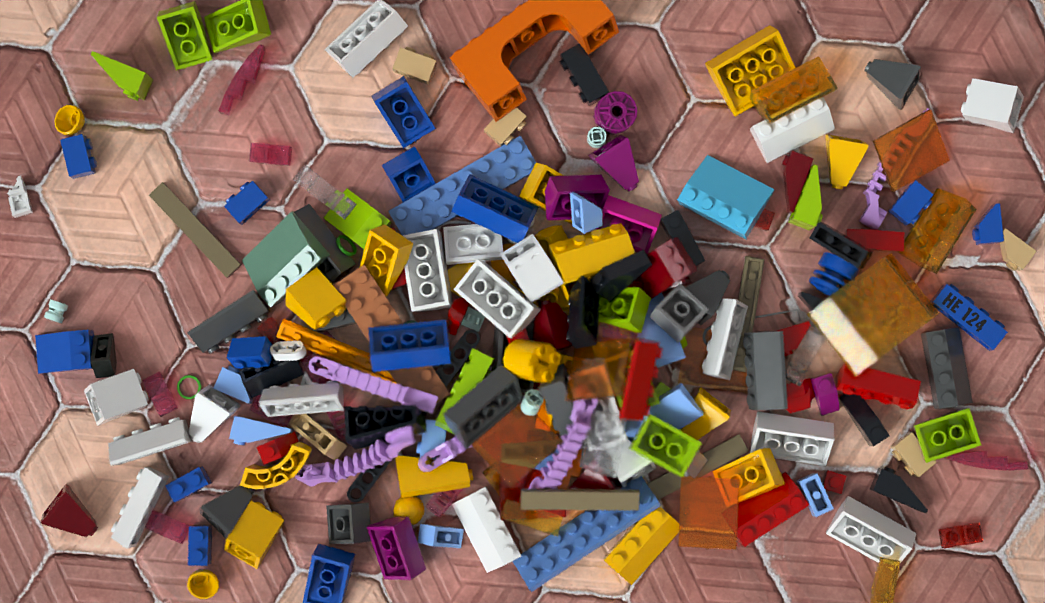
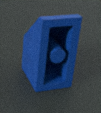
M1000 203L992 205L974 226L975 229L972 231L973 240L976 241V245L1004 242Z

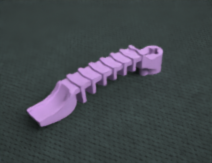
M929 108L923 111L914 125L903 127L893 137L894 140L887 146V151L883 153V158L878 162L877 169L872 173V179L867 183L868 187L863 192L866 196L867 207L859 222L872 230L879 228L887 214V211L879 207L878 199L880 196L876 194L877 190L881 191L883 185L877 182L878 179L885 182L888 178L881 172L883 170L890 172L892 166L888 165L887 161L889 160L894 164L898 159L892 155L893 151L899 155H902L905 151L897 145L898 143L910 149L913 143L905 137L915 139L924 132L931 115Z
M313 357L309 361V369L314 374L333 381H339L342 384L351 385V387L360 388L362 391H368L383 398L392 399V401L401 402L404 405H416L420 410L433 414L438 396L408 386L404 387L402 384H395L390 380L386 381L381 379V377L371 376L369 373H362L360 370L342 366V364L324 357ZM316 363H320L321 365H323V366H325V367H327V368H329V369H324V368H322V369L319 368V369H318V367L315 366V365H316Z
M579 386L574 392L575 400L570 417L574 424L567 425L566 429L569 434L562 436L564 444H558L557 448L560 452L553 453L554 461H548V467L541 468L544 480L540 477H535L528 489H557L558 485L562 484L561 480L567 475L568 468L572 466L573 459L577 457L578 449L582 447L583 439L587 437V431L591 429V414L598 403L597 397L588 386Z
M521 403L469 448L473 447L477 442L483 441L484 438L490 437L494 432L496 433L524 417L526 414L521 410ZM455 436L450 441L444 442L421 456L418 460V467L423 472H430L454 458L457 454L466 451V448ZM434 457L437 458L434 461H432V463H430L429 465L425 464L427 460H431Z
M406 426L393 430L385 435V440L388 443L378 439L375 445H370L369 450L363 449L362 454L356 452L353 458L345 456L344 461L336 459L334 465L330 462L305 464L295 475V478L308 486H315L322 482L337 483L340 479L345 480L351 475L356 476L359 472H365L369 468L373 469L376 465H382L385 461H391L392 458L398 456V452L401 449L415 443L414 427Z

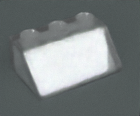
M594 410L591 414V429L587 431V437L583 442L579 467L597 474L617 477L627 420L619 419L620 414Z

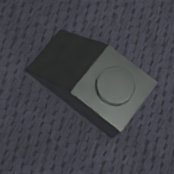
M113 333L94 336L90 362L96 378L111 377L116 373L117 361Z

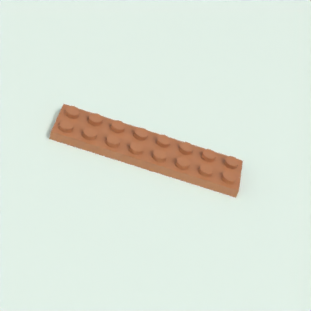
M365 265L333 285L346 299L345 307L368 341V328L404 324ZM432 366L388 370L397 384L399 383L404 387L408 386L438 396L436 403L450 395V392Z

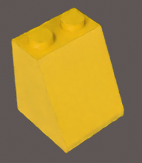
M317 267L286 288V306L314 330L319 327H325L330 322V319L334 316H340L345 311L346 299Z
M250 501L232 532L226 538L224 551L258 569L282 528L284 519H282L279 513L270 512L265 509V506L260 502Z

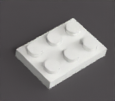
M477 224L443 227L447 265L473 263L477 259L482 261L503 260L500 255L503 252L502 235Z

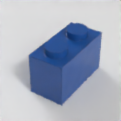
M80 134L60 140L69 177L76 179L96 173L97 163L95 157L91 156L92 143L90 138Z
M915 180L907 187L888 212L905 226L910 223L914 224L920 217L918 214L922 208L925 210L932 203L930 198L934 194Z
M253 181L250 183L246 182L236 196L233 194L226 200L227 204L224 206L241 225L270 201Z
M266 336L232 338L227 359L238 369L266 367L270 365L272 358L270 348L273 344Z
M202 466L165 485L175 503L212 484Z
M212 525L189 526L188 566L210 565L212 561Z

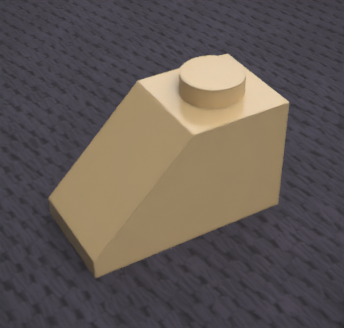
M1005 228L1003 229L1004 242L1000 243L1002 259L1011 270H1023L1036 253V250Z

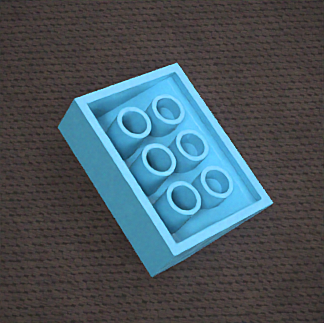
M707 155L686 183L677 200L681 206L747 240L771 198L774 189Z

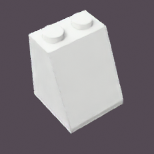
M973 78L971 84L967 86V100L963 102L961 108L964 118L972 122L1014 133L1024 98L1018 86Z
M134 369L94 382L84 390L97 426L148 405V395L145 390H142L140 385L142 383L141 377Z

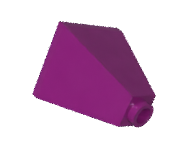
M619 135L588 155L593 162L623 189L629 192L638 186L637 171L630 141L627 137Z

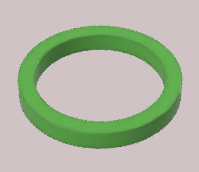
M345 235L337 237L336 243L339 249L344 254L353 256L357 251L353 241ZM340 239H345L350 243L353 249L352 253L342 247Z
M187 375L178 381L177 391L181 397L193 399L196 394L191 397L184 396L180 391V384L186 378H193L198 383L197 392L201 390V383L195 376Z

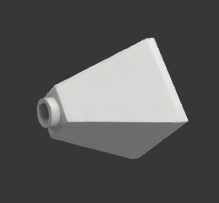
M210 384L197 392L195 396L188 434L197 443L209 437L241 407L239 403L227 395L213 389L214 387Z
M629 440L608 446L617 476L623 487H626V484L631 480H635L640 476L644 477L656 469L655 463L628 449L631 444Z

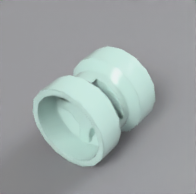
M601 127L590 129L587 135L588 144L593 148L602 147L607 136L605 130Z
M50 299L48 304L49 310L45 312L44 318L62 323L64 320L63 314L67 311L69 305Z
M531 389L525 393L524 399L521 402V410L526 415L534 416L540 410L544 398H541L538 390Z

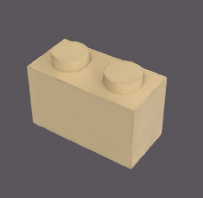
M400 47L392 69L394 73L429 85L437 62L432 55L426 53L420 55L413 48L405 47L403 49Z
M516 107L497 122L493 119L484 129V132L500 147L504 144L507 146L514 139L512 135L517 130L520 132L525 127L527 116Z
M912 432L906 433L890 446L894 450L892 451L893 456L898 461H903L906 465L904 469L910 476L920 477L937 463L935 460L925 462L919 441Z

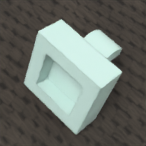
M468 307L461 325L479 332L485 316L479 311Z

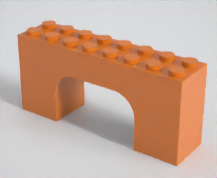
M528 0L524 4L517 6L509 15L503 16L494 26L488 27L483 34L473 38L465 47L455 51L450 59L458 75L495 122H497L527 100L520 83L509 71L512 60L548 33L563 30L572 34L589 55L619 33L614 14L602 0Z

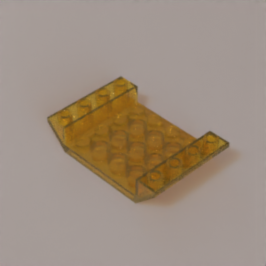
M890 253L828 297L807 315L852 373L857 376L937 316L939 312L894 255Z

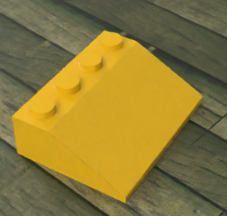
M771 25L705 63L712 80L734 116L741 114L800 79L779 31Z

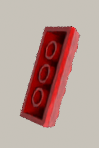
M636 337L619 419L643 421L644 416L648 417L650 405L647 404L648 397L653 396L654 391L651 381L652 377H657L658 366H655L656 358L660 359L663 348L659 347L660 342Z
M848 362L843 364L835 377L836 389L847 395L855 394L863 399H875L883 404L899 405L902 409H912L918 402L921 384L919 380Z
M786 472L781 474L784 485L737 503L721 513L743 547H746L809 506L800 489Z

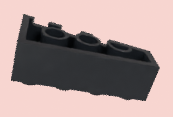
M416 405L392 407L359 406V408L344 406L346 442L356 450L369 447L372 444L375 445L378 439L387 442L385 435L402 427L413 426V435L426 432V416Z

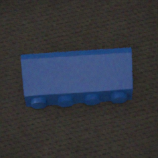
M469 174L451 212L518 243L524 239L538 210V206Z
M446 320L368 328L373 372L451 364Z

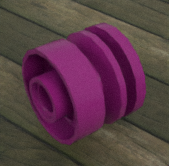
M620 91L606 94L598 101L594 108L593 117L595 124L603 128L607 134L616 135L624 132L633 125L637 118L635 101L630 95ZM612 109L618 112V117L612 114Z

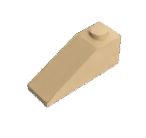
M308 414L294 415L288 423L324 455L333 460L338 459L347 447L343 441Z

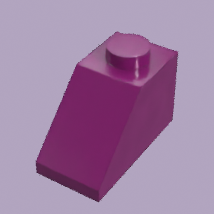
M828 373L812 378L811 383L821 416L839 411L838 393L832 374Z

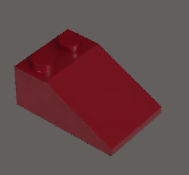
M676 237L647 254L652 265L637 280L644 292L653 299L696 272L697 268L679 238Z

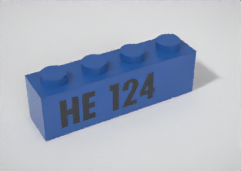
M943 285L929 304L987 350H994L1008 333L1004 329L1005 326L998 320L993 321L989 317L990 314L983 308L978 309L974 306L975 302L971 298L963 297L959 294V289L954 285Z

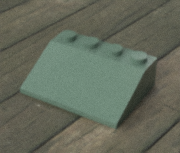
M291 211L242 262L258 294L270 307H273L286 298V288L318 267L330 254L299 217Z

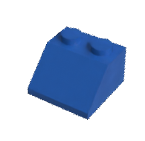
M415 146L382 165L402 202L436 184Z

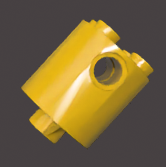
M517 339L511 342L505 350L503 358L504 367L517 378L541 383L551 382L557 371L561 355L549 344Z

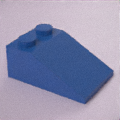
M404 76L372 95L374 103L403 148L436 129Z
M93 330L35 335L38 374L93 369L90 362L94 339Z
M318 543L312 554L303 603H343L355 554Z

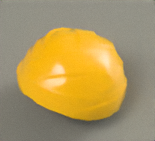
M66 105L58 110L54 123L57 131L63 135H73L82 129L85 118L82 110L77 106Z
M417 496L400 497L393 508L394 517L409 516L412 526L417 524L424 515L423 502Z
M199 569L188 577L187 588L194 597L208 599L217 593L219 580L212 571Z

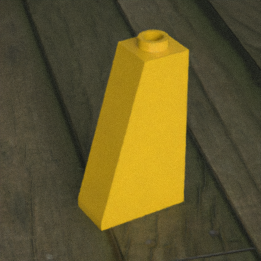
M399 455L395 457L401 498L470 487V481H473L472 469H468L467 463L447 461L430 472H423L418 467L419 458ZM434 459L427 460L425 464L429 465Z

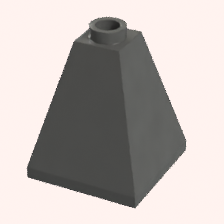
M874 59L873 62H868L864 70L867 72V77L900 110L904 107L921 78V66Z
M718 270L686 287L693 296L709 309L698 322L700 325H703L715 314L730 283L729 275L723 270Z
M238 486L200 507V514L224 538H227L250 503L254 491L251 488Z

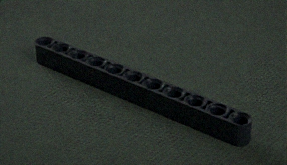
M467 330L451 350L450 361L454 366L452 374L447 375L444 373L443 368L446 364L440 365L436 370L446 388L469 358L471 350L475 349L480 343V335L477 331ZM470 333L477 335V341L473 344L468 343L466 340L467 335ZM457 349L465 350L466 355L463 359L455 357ZM392 460L385 461L382 468L375 466L373 469L369 468L365 472H361L347 491L348 499L352 502L362 501ZM366 472L373 475L371 483H366L363 480V475ZM354 488L361 490L362 494L359 499H355L352 496Z

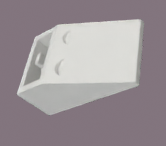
M533 234L500 254L530 303L564 283Z

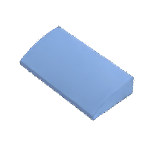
M662 293L650 300L642 332L635 333L639 338L660 342L659 347L663 348L660 359L656 358L655 366H658V368L686 358L681 343H677L649 317L654 309L664 300Z
M682 383L659 396L660 403L651 406L649 414L678 430L704 415ZM622 419L627 438L632 442L643 421Z

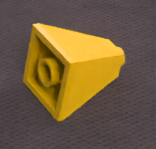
M826 134L829 182L832 184V188L843 189V186L847 187L868 149V144L864 140Z
M702 387L698 389L694 400L704 415L684 426L681 432L696 440L727 421L731 413L728 407Z

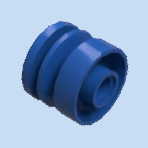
M824 252L818 262L824 271L814 270L813 274L817 277L811 276L809 282L820 292L830 297L844 300L847 294L842 290H850V287L844 281L854 282L860 270L839 256Z

